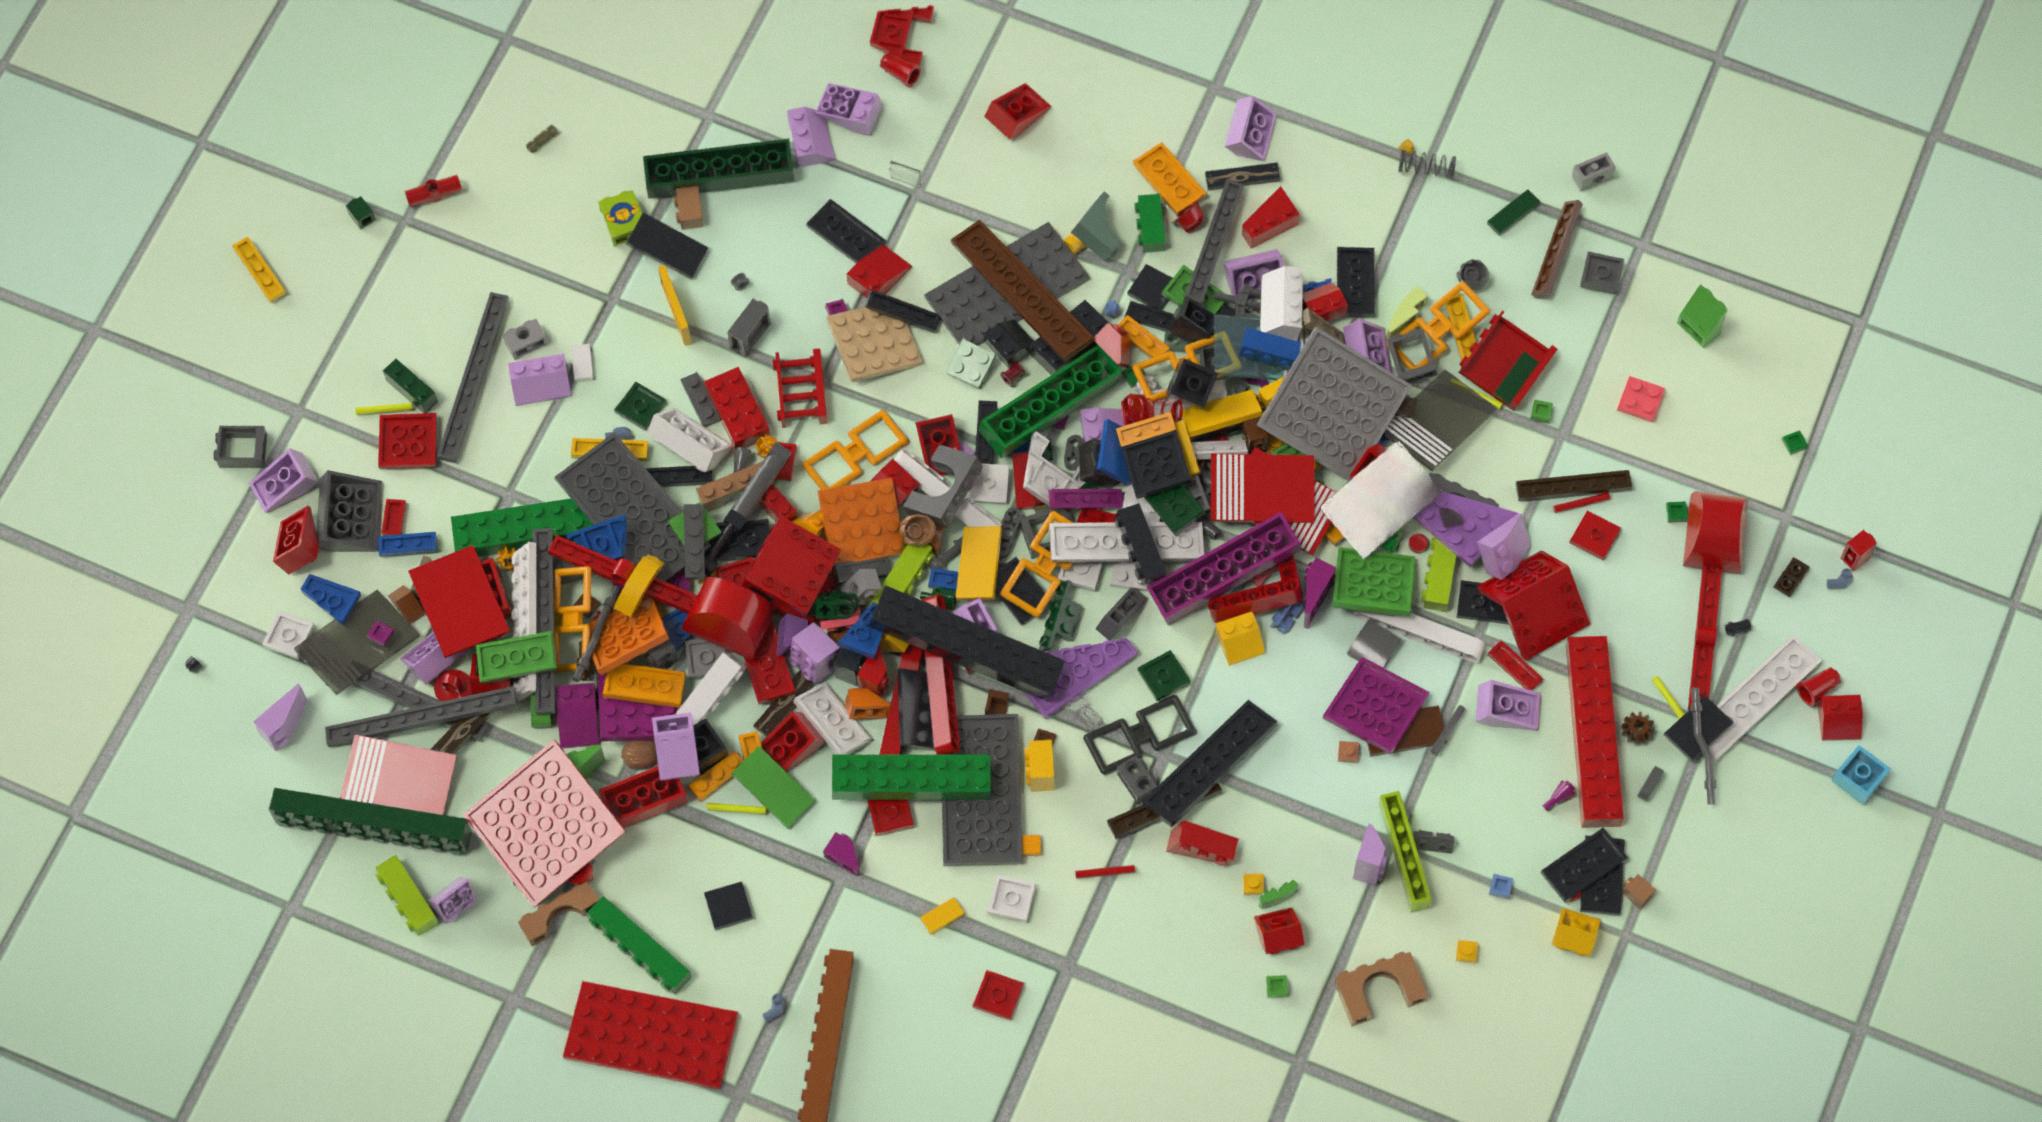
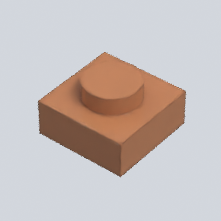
M1339 741L1338 762L1357 763L1359 742Z

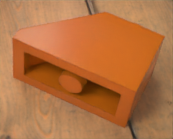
M868 688L848 689L845 703L849 719L887 718L890 703Z

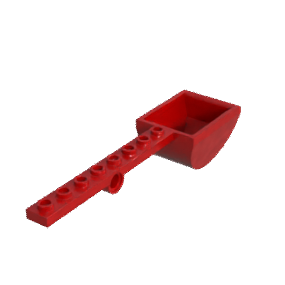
M1694 491L1690 495L1683 566L1702 569L1687 710H1690V704H1692L1691 688H1699L1700 700L1704 696L1709 698L1713 654L1717 636L1716 624L1722 572L1741 574L1748 510L1747 498Z
M557 535L548 550V554L577 567L589 566L591 573L622 586H625L636 568L627 559L616 561ZM655 577L644 594L647 597L687 613L688 615L682 625V631L751 660L776 613L774 605L759 594L736 583L716 577H707L698 595Z

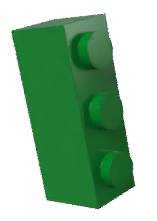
M1160 193L1138 195V202L1134 203L1135 214L1139 213V219H1136L1137 230L1141 231V235H1138V244L1142 246L1143 253L1165 251Z

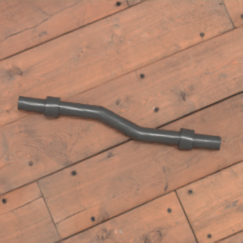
M615 585L610 596L605 599L604 608L595 624L591 640L583 656L579 658L576 664L577 669L572 677V680L575 682H579L584 670H587L590 664L589 660L598 643L603 625L617 602L616 599L621 591L619 586Z
M1691 688L1692 704H1690V709L1693 712L1694 737L1705 758L1706 781H1704V789L1707 790V805H1714L1716 780H1714L1713 756L1702 735L1701 712L1703 710L1702 703H1700L1699 688Z

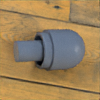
M616 427V429H613V432L605 433V438L615 432L621 440H629L632 436L631 430L628 427Z

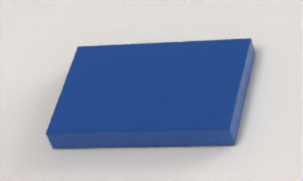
M1107 419L1103 424L1097 470L1128 485L1131 482L1116 431L1117 428L1122 426Z

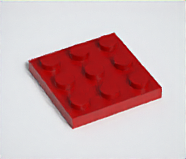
M436 413L380 415L379 469L436 467Z

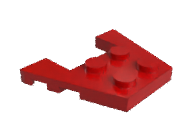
M928 5L927 8L912 7L908 10H901L900 8L877 11L870 45L884 53L890 52L909 62L921 65L923 52L905 49L912 20L931 23L934 5Z

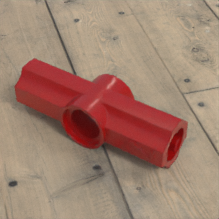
M454 175L438 181L430 179L424 185L404 192L409 207L427 201L438 202L443 196L462 191L458 175Z

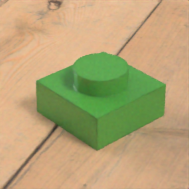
M1534 399L1530 419L1549 423L1553 403Z
M1286 975L1266 976L1267 998L1287 997Z

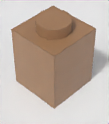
M1637 874L1634 878L1630 877L1623 886L1625 888L1622 894L1641 909L1654 896L1656 889Z

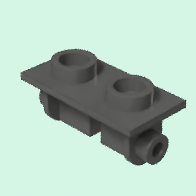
M1419 830L1414 832V842L1416 849L1452 854L1454 836H1451L1450 833L1436 832V836H1432L1430 831Z

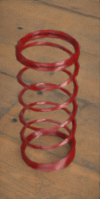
M1126 396L1123 400L1122 417L1126 421L1134 419V403L1137 399H1140L1142 404L1140 421L1144 419V404L1146 400H1150L1152 405L1150 418L1154 417V404L1159 400L1161 403L1160 415L1164 414L1163 406L1166 401H1169L1174 423L1182 420L1183 404L1180 400H1176L1173 405L1169 399H1166L1163 404L1159 398L1154 402L1150 398H1146L1143 402L1140 397L1133 401L1130 396ZM1127 399H1128V414H1127V417H1126V412H1125V411H1126V402H1127ZM1179 403V418L1177 421L1176 411Z

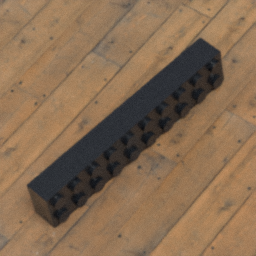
M886 585L868 627L1047 702L1053 694L1065 663L1063 659Z

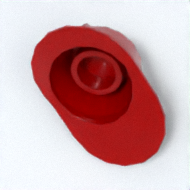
M1203 195L1184 214L1172 221L1171 224L1176 222L1187 233L1197 228L1203 221V212L1198 203Z

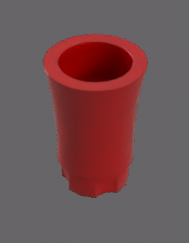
M890 52L883 55L879 65L885 72L898 79L908 88L916 83L921 73L920 65L909 62Z
M1832 667L1823 670L1817 675L1797 683L1798 695L1805 704L1814 706L1821 696H1825L1841 683V676Z

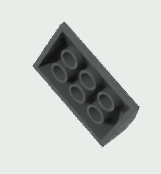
M330 470L324 473L320 478L316 529L319 549L333 552H377L382 481Z

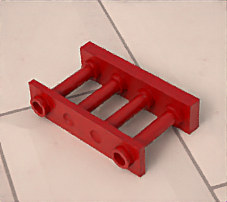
M820 348L813 349V356H810V358L780 361L779 352H775L776 359L772 360L773 371H777L780 410H777V420L782 422V428H786L785 419L810 416L819 418L820 424H827ZM800 366L815 368V373H811V375L783 378L781 375V368ZM810 382L816 384V389L813 392L783 394L782 385ZM810 399L818 401V406L814 407V409L785 411L784 402Z

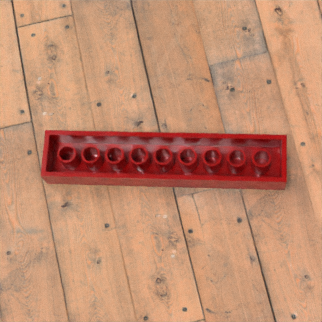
M1607 636L1568 637L1565 647L1581 828L1621 827L1624 816Z

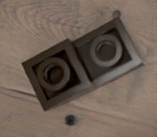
M1793 557L1773 588L1790 598L1810 566Z

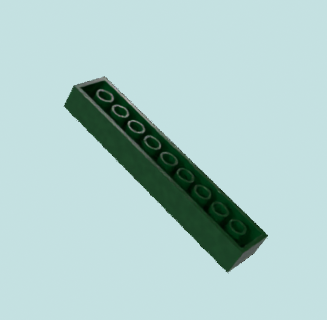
M275 787L269 806V811L275 823L282 827L291 825L296 826L300 830H307L309 828L315 829L319 833H326L328 831L334 832L338 836L352 835L354 838L361 840L371 838L379 843L389 841L394 845L403 846V844H407L416 849L426 847L435 852L449 851L454 855L467 854L472 835L468 820L465 818Z

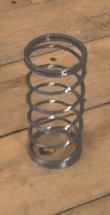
M1401 149V156H1400V163H1399V170H1398V172H1402L1403 162H1404V155H1405V172L1408 173L1409 168H1410V165H1411V162H1412L1413 155L1415 154V174H1416V175H1417L1418 172H1419V169H1420V166H1421V162H1422V159H1423V156H1424V157H1425V175H1426V176H1427L1428 173H1429V170H1430V167H1431V163H1432V160H1433V157H1434V161H1435V176H1436V177L1438 176L1439 171H1440V167H1441V164H1442V161H1443V158H1444L1445 178L1448 177L1449 172H1450V179H1451V178H1452V179L1454 178L1455 165H1456V156H1453V157H1452L1451 162H1450V165H1449V169H1448V172H1447V175H1446V156H1445V154H1444V155L1442 156V158H1441V161H1440V164H1439V168H1438V171H1437V174H1436V154H1435V153H1434V154L1432 155V157H1431V160H1430V163H1429V167H1428V170H1427V169H1426V153L1423 152V154H1422V156H1421V159H1420V163H1419L1418 169H1417L1416 151H1413V153H1412V155H1411V158H1410L1409 165H1408V169H1407V154H1406V150H1405V149H1404V150Z

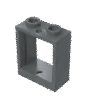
M752 299L727 332L730 349L744 358L747 357L771 325L769 308L763 301Z
M1413 329L1408 334H1397L1387 340L1399 378L1412 384L1437 376L1423 329ZM1421 339L1429 364L1402 372L1394 347Z
M219 426V431L215 434L217 450H214L213 453L214 461L217 462L219 468H265L268 436L265 426ZM227 438H256L254 457H225Z
M1050 509L1020 518V527L1031 559L1037 558L1040 555L1030 548V544L1034 540L1031 525L1045 522L1052 511H1056L1072 521L1069 511L1066 512L1065 509ZM1050 542L1040 544V546L1050 551Z

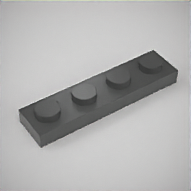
M683 504L685 580H704L703 504Z

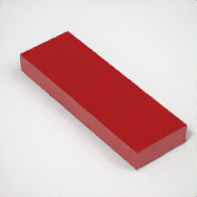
M1029 452L1012 453L1016 508L1020 510L1035 509V496L1023 488Z
M1502 640L1488 652L1487 655L1524 689L1533 691L1543 682L1544 678Z

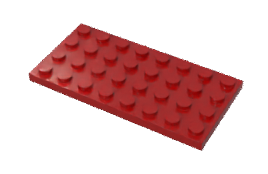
M582 981L563 1059L720 1090L739 1013L737 1011Z

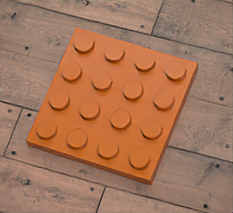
M892 478L817 491L826 540L841 549L833 566L836 563L859 562L902 554L905 545L899 533L900 518Z
M644 595L638 609L631 617L616 609L609 613L592 654L600 675L612 671L619 665L629 662L634 657L644 654L649 649L669 639L655 600ZM598 619L588 624L590 625V640Z

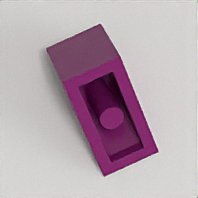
M835 832L823 850L824 858L858 877L860 872L852 839L844 833L840 835Z

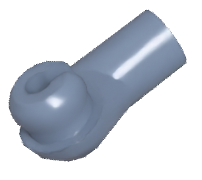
M1845 568L1837 579H1827V589L1845 588L1853 578L1852 571Z
M774 994L772 996L771 1009L762 1014L767 1023L783 1013L785 1000L781 994Z

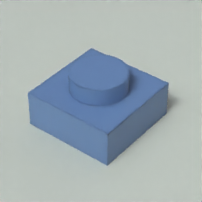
M1493 874L1489 895L1508 899L1513 878Z

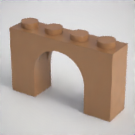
M1399 952L1393 958L1387 960L1382 958L1369 966L1367 964L1361 965L1355 971L1340 972L1334 981L1351 1027L1371 1019V1012L1363 994V987L1369 980L1375 977H1387L1396 982L1407 1007L1426 1002L1428 997L1411 952Z

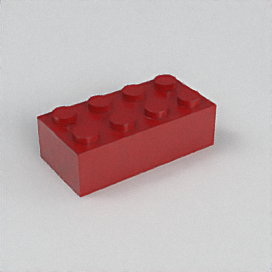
M739 367L704 381L705 388L735 451L738 447L748 448L755 445L756 441L760 437H764L765 434L770 436L769 426Z
M658 766L599 789L601 799L623 828L688 803L680 779L660 781Z

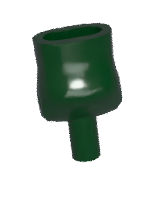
M939 587L933 589L932 593L922 591L920 593V599L941 594L944 598L946 609H955L956 591Z

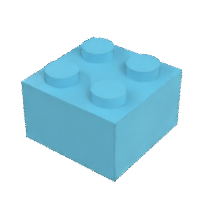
M1858 745L1836 771L1832 782L1864 805L1887 777L1891 768Z

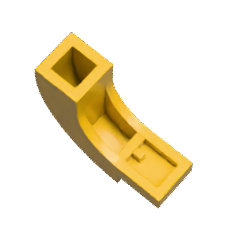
M649 554L646 557L644 556L626 582L614 609L631 617L638 609L651 582L662 570L665 563L655 556Z

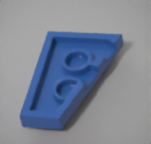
M312 574L308 575L300 589L302 594L343 626L361 597L360 591Z
M872 602L858 621L838 641L836 646L871 659L874 658L883 633L868 627L877 603Z

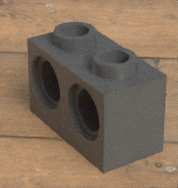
M669 640L645 652L648 667L669 669L678 661L675 646Z
M1136 755L1117 766L1116 774L1138 805L1159 784L1155 776H1150L1146 763L1142 759L1139 760ZM1130 769L1138 770L1136 774H1131L1128 771ZM1141 784H1146L1149 786V788L1143 790L1140 789L1139 786Z

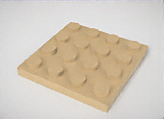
M865 307L827 316V323L851 383L922 365V359L907 323Z

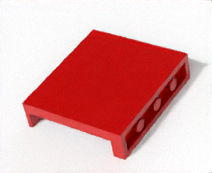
M1502 310L1499 316L1495 314L1490 320L1489 324H1491V327L1489 329L1485 328L1480 334L1481 341L1479 343L1475 342L1469 350L1471 355L1469 357L1465 356L1459 364L1461 369L1458 373L1502 402L1512 411H1515L1558 348L1553 345L1547 348L1502 317L1504 314ZM1525 351L1539 363L1511 403L1507 405L1493 393Z

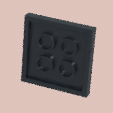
M1176 430L1121 447L1137 499L1192 482Z

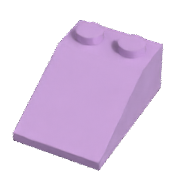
M1098 407L1080 410V423L1086 454L1100 451L1105 420L1109 419L1122 427L1124 426L1122 409Z
M289 448L249 482V485L264 512L268 513L305 494L319 481L303 453Z
M1520 513L1477 541L1486 574L1501 580L1516 570L1531 546L1523 516Z
M1488 680L1478 685L1477 723L1493 727L1538 730L1540 693L1495 680Z
M299 684L294 686L253 721L260 736L275 751L283 748L288 743L306 705L307 698Z

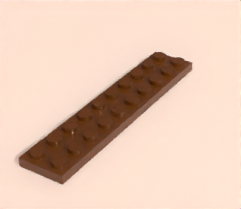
M980 219L951 239V244L1064 362L1094 342V337Z

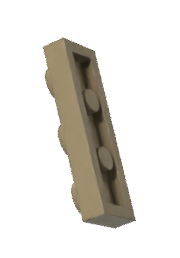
M1309 308L1302 311L1303 324L1307 329L1313 331L1317 327L1345 344L1343 332Z

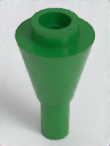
M1368 529V533L1387 553H1396L1400 547L1398 537L1387 535L1388 539H1385L1381 534H1378L1384 541L1381 544Z

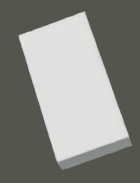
M590 344L571 346L574 381L593 380Z

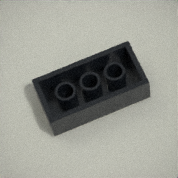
M1086 300L1070 311L1093 337L1109 323ZM1039 337L1030 344V355L1052 375L1098 344L1095 341L1064 362Z

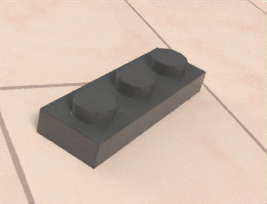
M698 372L680 379L701 425L707 427L719 422L720 417Z
M888 556L859 562L836 563L833 566L837 584L846 583L859 569H876L878 578L888 576L892 570Z

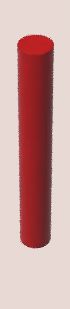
M1607 492L1554 505L1553 510L1554 513L1610 500V495Z
M1127 865L1077 870L1075 875L1077 879L1135 873V866Z

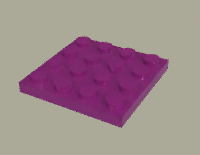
M1361 657L1323 714V719L1392 754L1429 697L1430 692Z
M598 672L601 742L655 740L652 718L675 715L677 713V707L603 698L606 673L600 675Z

